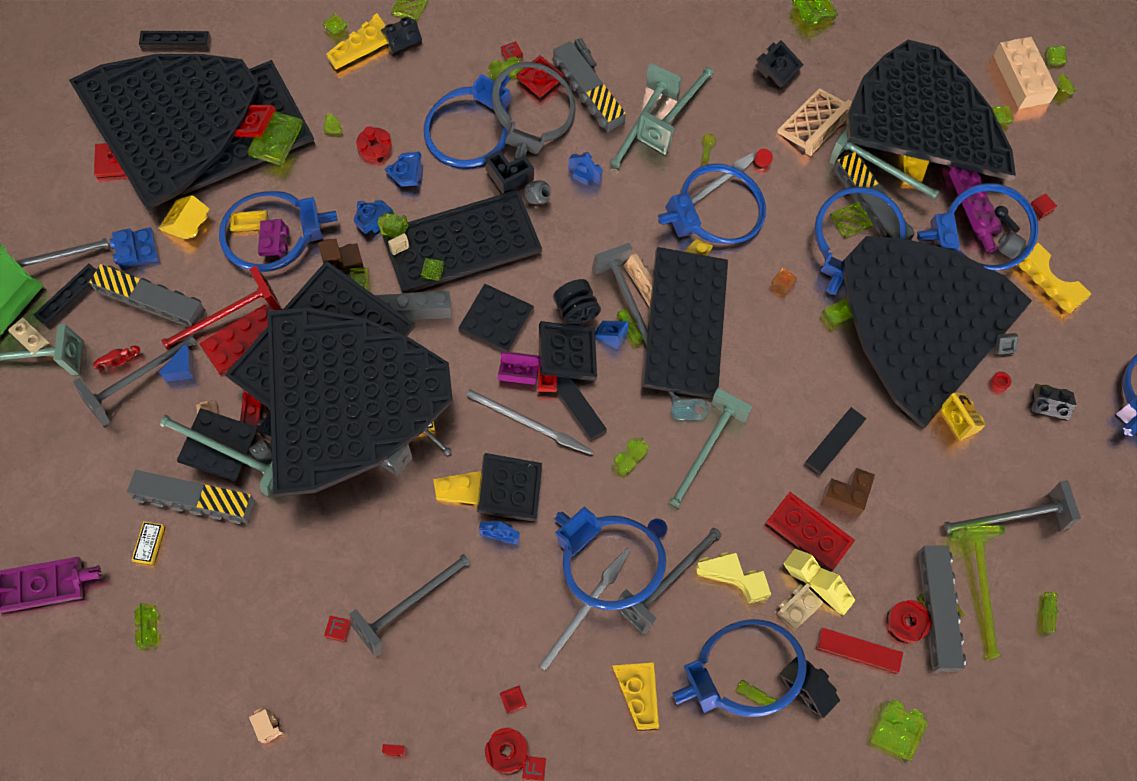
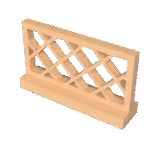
M819 88L778 129V134L805 148V153L812 156L846 121V115L852 101L848 99L845 102ZM821 95L824 98H826V100L817 101V98ZM837 104L840 107L831 109L830 105ZM827 105L828 109L819 110L818 106ZM815 106L816 111H806L808 107ZM829 114L830 116L828 119L820 118V115ZM808 116H817L818 120L808 121ZM805 117V121L796 122V118ZM811 125H819L818 129L810 130ZM807 126V130L798 131L797 127ZM786 128H795V132L785 131ZM799 136H809L806 142L799 139Z

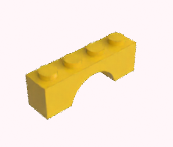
M1037 243L1027 258L1018 265L1062 309L1070 314L1083 304L1092 293L1079 281L1065 282L1058 279L1049 267L1051 254Z

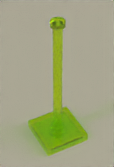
M963 527L950 534L951 542L972 541L975 544L989 648L987 657L1000 658V653L997 650L983 542L1004 535L1005 527Z

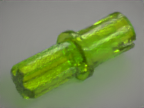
M627 309L620 310L617 313V317L620 321H627L629 323L628 335L634 344H639L643 337L636 327L637 323L633 321Z
M1049 592L1044 593V609H1042V614H1044L1043 631L1049 634L1056 632V619L1059 615L1057 610L1058 594L1055 592H1051V595H1049Z

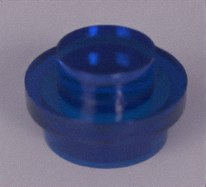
M653 519L649 522L648 528L658 538L666 535L667 524L662 519Z

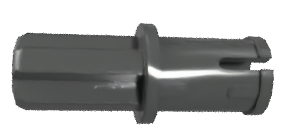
M582 38L575 39L574 46L589 66L594 69L597 64L591 56V50L586 47Z

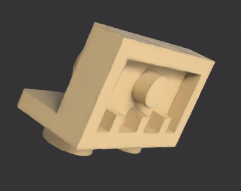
M21 318L8 329L32 354H35L41 348L53 347L24 318Z
M809 583L804 587L800 584L792 592L795 596L791 600L786 598L778 606L780 610L777 615L794 632L823 604L809 589L811 586Z

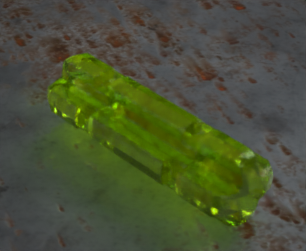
M741 680L737 686V691L742 694L746 693V696L759 704H765L764 706L777 701L772 696L768 697L767 693L755 686H749V683L745 680Z

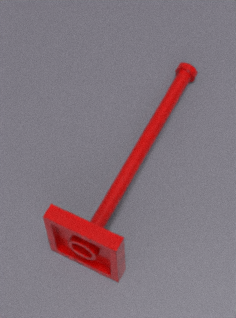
M254 266L249 270L258 285L257 291L172 337L164 338L161 341L168 350L171 348V345L260 297L265 298L274 311L283 309L267 279L257 266Z

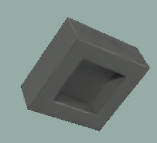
M1016 333L997 335L995 352L998 355L1016 353L1019 336Z

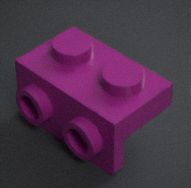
M282 219L260 221L258 254L260 256L278 255L281 259L286 256V252H288L287 237L290 231Z
M502 351L498 380L536 385L539 356Z

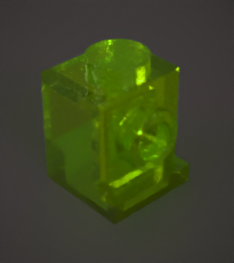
M384 213L383 216L381 215L378 219L381 234L393 238L404 234L408 226L406 215H402V217Z

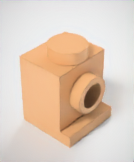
M266 707L254 711V715L249 717L259 742L264 744L283 734L282 729L276 727L278 721L275 714H270Z

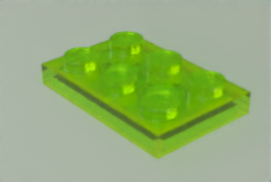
M275 111L262 137L254 138L247 151L249 156L282 166L303 125L302 119Z

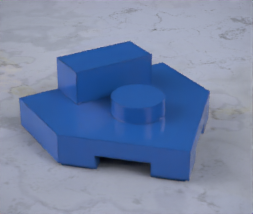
M420 152L402 153L394 164L389 165L384 170L401 187L418 185V182L422 180V155Z
M585 152L582 155L572 154L569 158L568 169L574 171L572 178L586 185L590 181L599 184L602 180L603 170L599 164H594L589 152Z
M375 200L372 203L358 201L354 223L365 234L369 231L376 233L389 224L387 218L393 215L394 212L383 200Z
M496 520L480 523V535L516 545L519 543L520 532L513 529L511 524Z

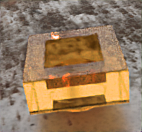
M782 268L771 283L784 293H787L798 278L785 268Z

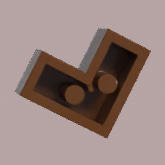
M336 238L326 239L318 243L323 264L327 261L345 275L365 271L357 243L339 247Z
M856 468L850 475L848 484L831 478L826 485L821 503L859 517L865 510L875 474Z

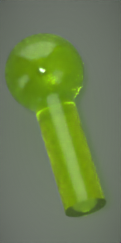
M706 134L702 138L704 145L702 159L705 161L709 160L711 147L716 143V138L713 134Z

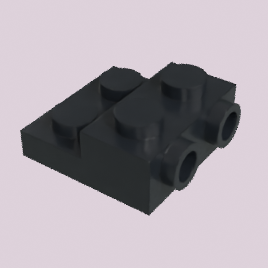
M782 40L777 44L773 42L766 49L768 53L765 55L763 52L756 59L758 63L755 65L765 78L770 76L780 88L804 65Z

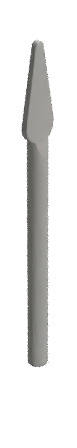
M759 150L735 161L732 167L744 171L754 160V156ZM725 172L691 197L693 205L733 175Z
M471 389L467 393V397L556 439L562 445L591 455L594 453L591 449L565 433H559Z
M626 548L603 571L602 579L591 593V597L598 599L606 586L615 581L630 552V548ZM586 603L583 604L539 666L546 671L592 606Z

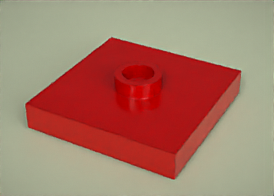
M541 55L532 61L553 69L564 78V74ZM523 68L516 74V79L540 98L559 83L551 74L536 68Z
M249 105V111L239 129L235 130V137H262L276 110L273 105Z
M95 144V177L126 175L108 144Z

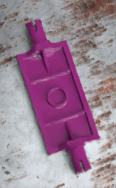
M949 166L951 170L949 175L958 195L973 186L982 184L981 177L977 172ZM987 191L978 192L962 201V204L974 232H977V236L982 241L986 253H990L997 249L992 234L998 235L1003 229L999 218L995 214L994 206L987 196Z
M73 557L0 570V613L83 598V581L101 579L102 574H99L102 573L101 568L97 565L82 569L81 558Z

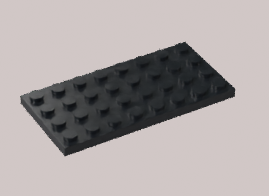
M518 189L381 230L402 294L542 252L541 244ZM405 233L408 238L409 248L393 255L388 241Z
M661 247L656 248L642 387L713 399L716 390L719 388L728 270L727 259Z

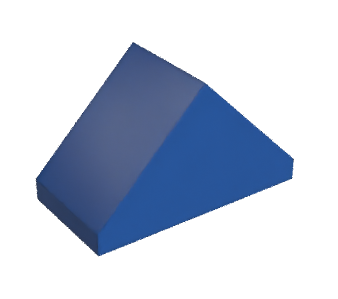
M602 321L595 331V337L618 350L627 337L629 323L627 321Z
M186 344L158 372L166 382L194 378L193 353Z

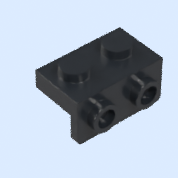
M404 17L399 22L388 24L385 28L381 29V33L385 36L392 54L422 41L417 22L411 17Z
M1035 384L1033 388L1035 401L1031 407L1032 412L1066 420L1070 419L1077 406L1073 392L1067 389H1058L1040 384Z

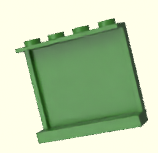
M1 244L0 336L44 286L40 281L32 278L5 251L6 247Z

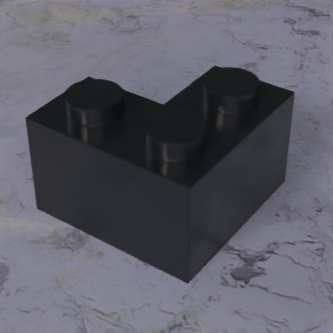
M501 150L485 157L486 171L502 194L514 191L534 180V167L525 155L510 163Z
M797 657L780 673L781 678L789 689L793 686L798 674ZM806 660V677L798 694L803 698L809 710L824 718L840 702L836 694L837 689L829 682V675L823 669L815 668Z

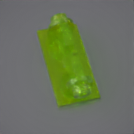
M517 56L508 58L507 61L501 62V60L491 62L488 66V71L492 70L489 72L491 79L494 78L496 80L503 70L511 65L521 63L522 57L517 58ZM517 68L509 73V76L516 75L523 68Z
M633 438L626 445L628 448L614 458L615 462L611 467H619L618 471L622 475L628 474L637 464L632 458L634 457L639 461L648 452L649 446L645 442L641 443L644 438Z
M140 603V606H137L134 611L135 626H141V629L135 630V645H137V649H144L146 646L157 647L156 606Z

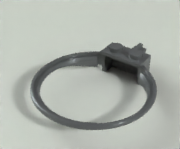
M522 62L511 65L500 73L492 90V104L495 114L507 130L504 143L517 147L515 160L524 155L526 156L527 151L538 154L544 142L552 141L562 136L574 120L576 106L571 88L560 74L545 65L534 62ZM517 68H536L554 76L565 86L570 98V114L565 124L556 130L543 133L540 138L515 129V122H510L512 119L505 112L499 99V89L503 79Z

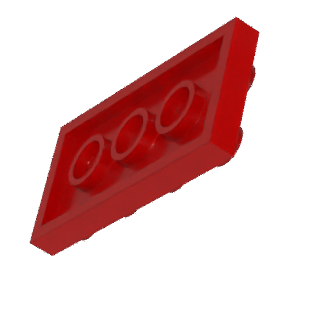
M265 304L199 343L219 374L230 369L268 327L267 311L269 309Z
M792 492L787 494L766 521V524L803 552L813 555L815 560L830 572L834 570L855 542V539Z

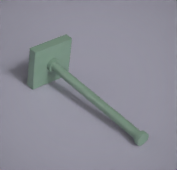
M650 63L647 68L646 87L654 90V93L615 158L611 159L610 164L613 167L619 168L621 165L620 161L638 133L641 115L645 111L650 113L660 94L677 101L680 96L682 77Z
M706 67L703 70V74L663 120L645 111L641 115L636 139L666 155L670 150L675 130L674 127L669 125V122L706 79L713 75V70L710 67Z
M847 128L834 146L829 160L833 165L836 164L837 160L841 158L846 150H851L927 194L933 201L940 192L929 188L861 147L847 142Z
M58 324L55 347L41 348L35 354L28 350L0 352V360L54 355V361L71 375H80L83 339L66 324Z
M720 388L714 394L712 405L722 410L723 414L675 496L669 500V503L677 508L680 507L681 499L729 417L732 416L746 423L753 406Z
M168 415L162 418L160 426L174 429L264 472L260 482V490L262 494L269 496L273 488L272 462L266 465L171 420Z

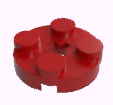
M367 126L358 135L356 140L357 149L366 160L376 161L378 158H385L392 150L390 134L381 128ZM377 142L378 145L371 146V143Z
M907 600L899 602L892 607L888 615V628L898 639L914 643L929 633L931 620H929L927 609L921 603ZM911 616L913 618L912 622L914 623V626H908L906 624L905 618Z
M501 728L491 735L492 737L485 746L486 760L491 767L499 772L509 774L518 771L527 763L529 745L526 738L519 731L512 728ZM505 745L512 748L509 756L502 754Z

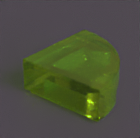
M326 114L324 132L342 133L341 124L335 116Z

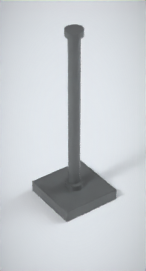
M102 238V241L25 258L16 262L21 267L96 249H109L107 239Z
M630 243L595 254L592 266L594 275L610 269L613 270L646 344L647 327L619 267L624 265L630 258L632 251Z
M192 335L187 336L185 341L97 395L96 393L92 394L80 378L73 381V384L84 403L104 427L110 421L101 406L102 400L172 358L184 344L190 347L191 345H197Z
M1066 480L1059 482L1050 491L1049 495L1052 504L954 523L948 521L944 522V528L946 533L950 534L955 530L1055 512L1061 530H1066L1078 522L1081 516L1069 482Z
M713 527L710 530V534L661 581L657 589L647 599L632 607L618 611L645 636L657 619L647 607L715 539H719L722 536L720 531ZM626 589L621 593L618 600L627 599L633 595Z
M464 554L459 557L458 561L374 623L368 624L357 609L349 614L351 626L375 657L383 653L382 641L376 635V631L464 565L468 566L470 561Z

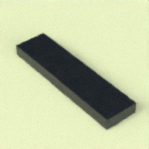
M141 31L139 46L140 48L208 49L210 33L209 31Z
M88 263L33 314L34 317L47 328L53 325L92 288L89 281L97 269Z
M557 377L556 393L589 440L592 441L605 433L607 428L571 378Z
M850 407L804 464L821 475L867 418Z

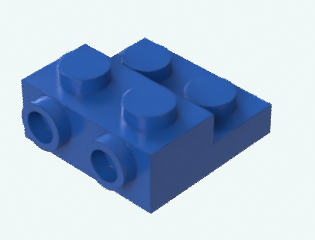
M151 227L132 231L131 228L112 232L113 238H110V244L112 249L116 251L113 254L115 264H119L122 270L159 261L154 233Z

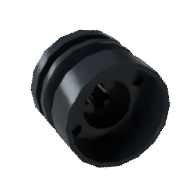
M585 279L570 281L559 287L553 294V300L561 311V317L564 319L565 324L581 326L592 321L601 312V307L597 303L596 297L593 296V290Z

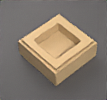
M405 233L388 241L393 255L409 248L408 238Z

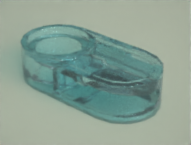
M700 399L677 400L671 407V415L676 420H701L709 412L708 403ZM700 405L704 407L705 412L698 414L694 408Z

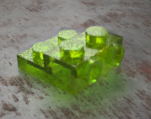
M792 0L793 6L800 12L801 20H804L807 25L820 24L823 19H835L838 16L830 0Z
M895 699L892 702L886 700L870 742L906 760L912 761L929 722L924 718V713L916 709H912V711L904 709L905 705Z

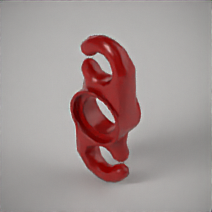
M136 345L130 346V349L133 351H129L128 348L124 350L114 349L96 359L93 367L101 370L104 368L101 364H105V367L110 365L120 366L136 357L140 353V347Z

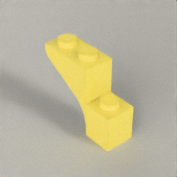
M794 549L783 563L791 576L806 584L809 583L810 587L838 613L845 615L854 603L855 598L840 575L821 568L813 555Z
M725 552L714 559L706 557L700 559L695 567L697 574L700 576L738 586L745 594L748 604L766 600L771 595L764 571L757 572V570H752L745 573L746 576H744L737 553L730 554V552Z

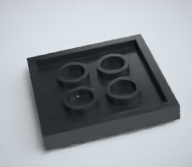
M484 283L458 329L460 332L496 349L510 352L533 312L534 306Z
M540 321V375L595 381L597 379L595 328Z
M202 408L199 409L191 427L192 430L247 455L257 432V427ZM188 436L177 458L178 463L235 482L243 465V462Z
M485 453L482 462L477 512L535 522L538 512L542 463Z

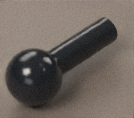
M1005 206L995 208L996 216L1003 220L1013 232L1016 233L1020 230V227L1008 215L1009 211Z

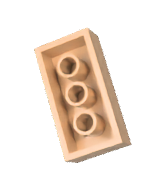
M1032 37L1000 42L993 56L1018 109L1050 103L1058 89Z

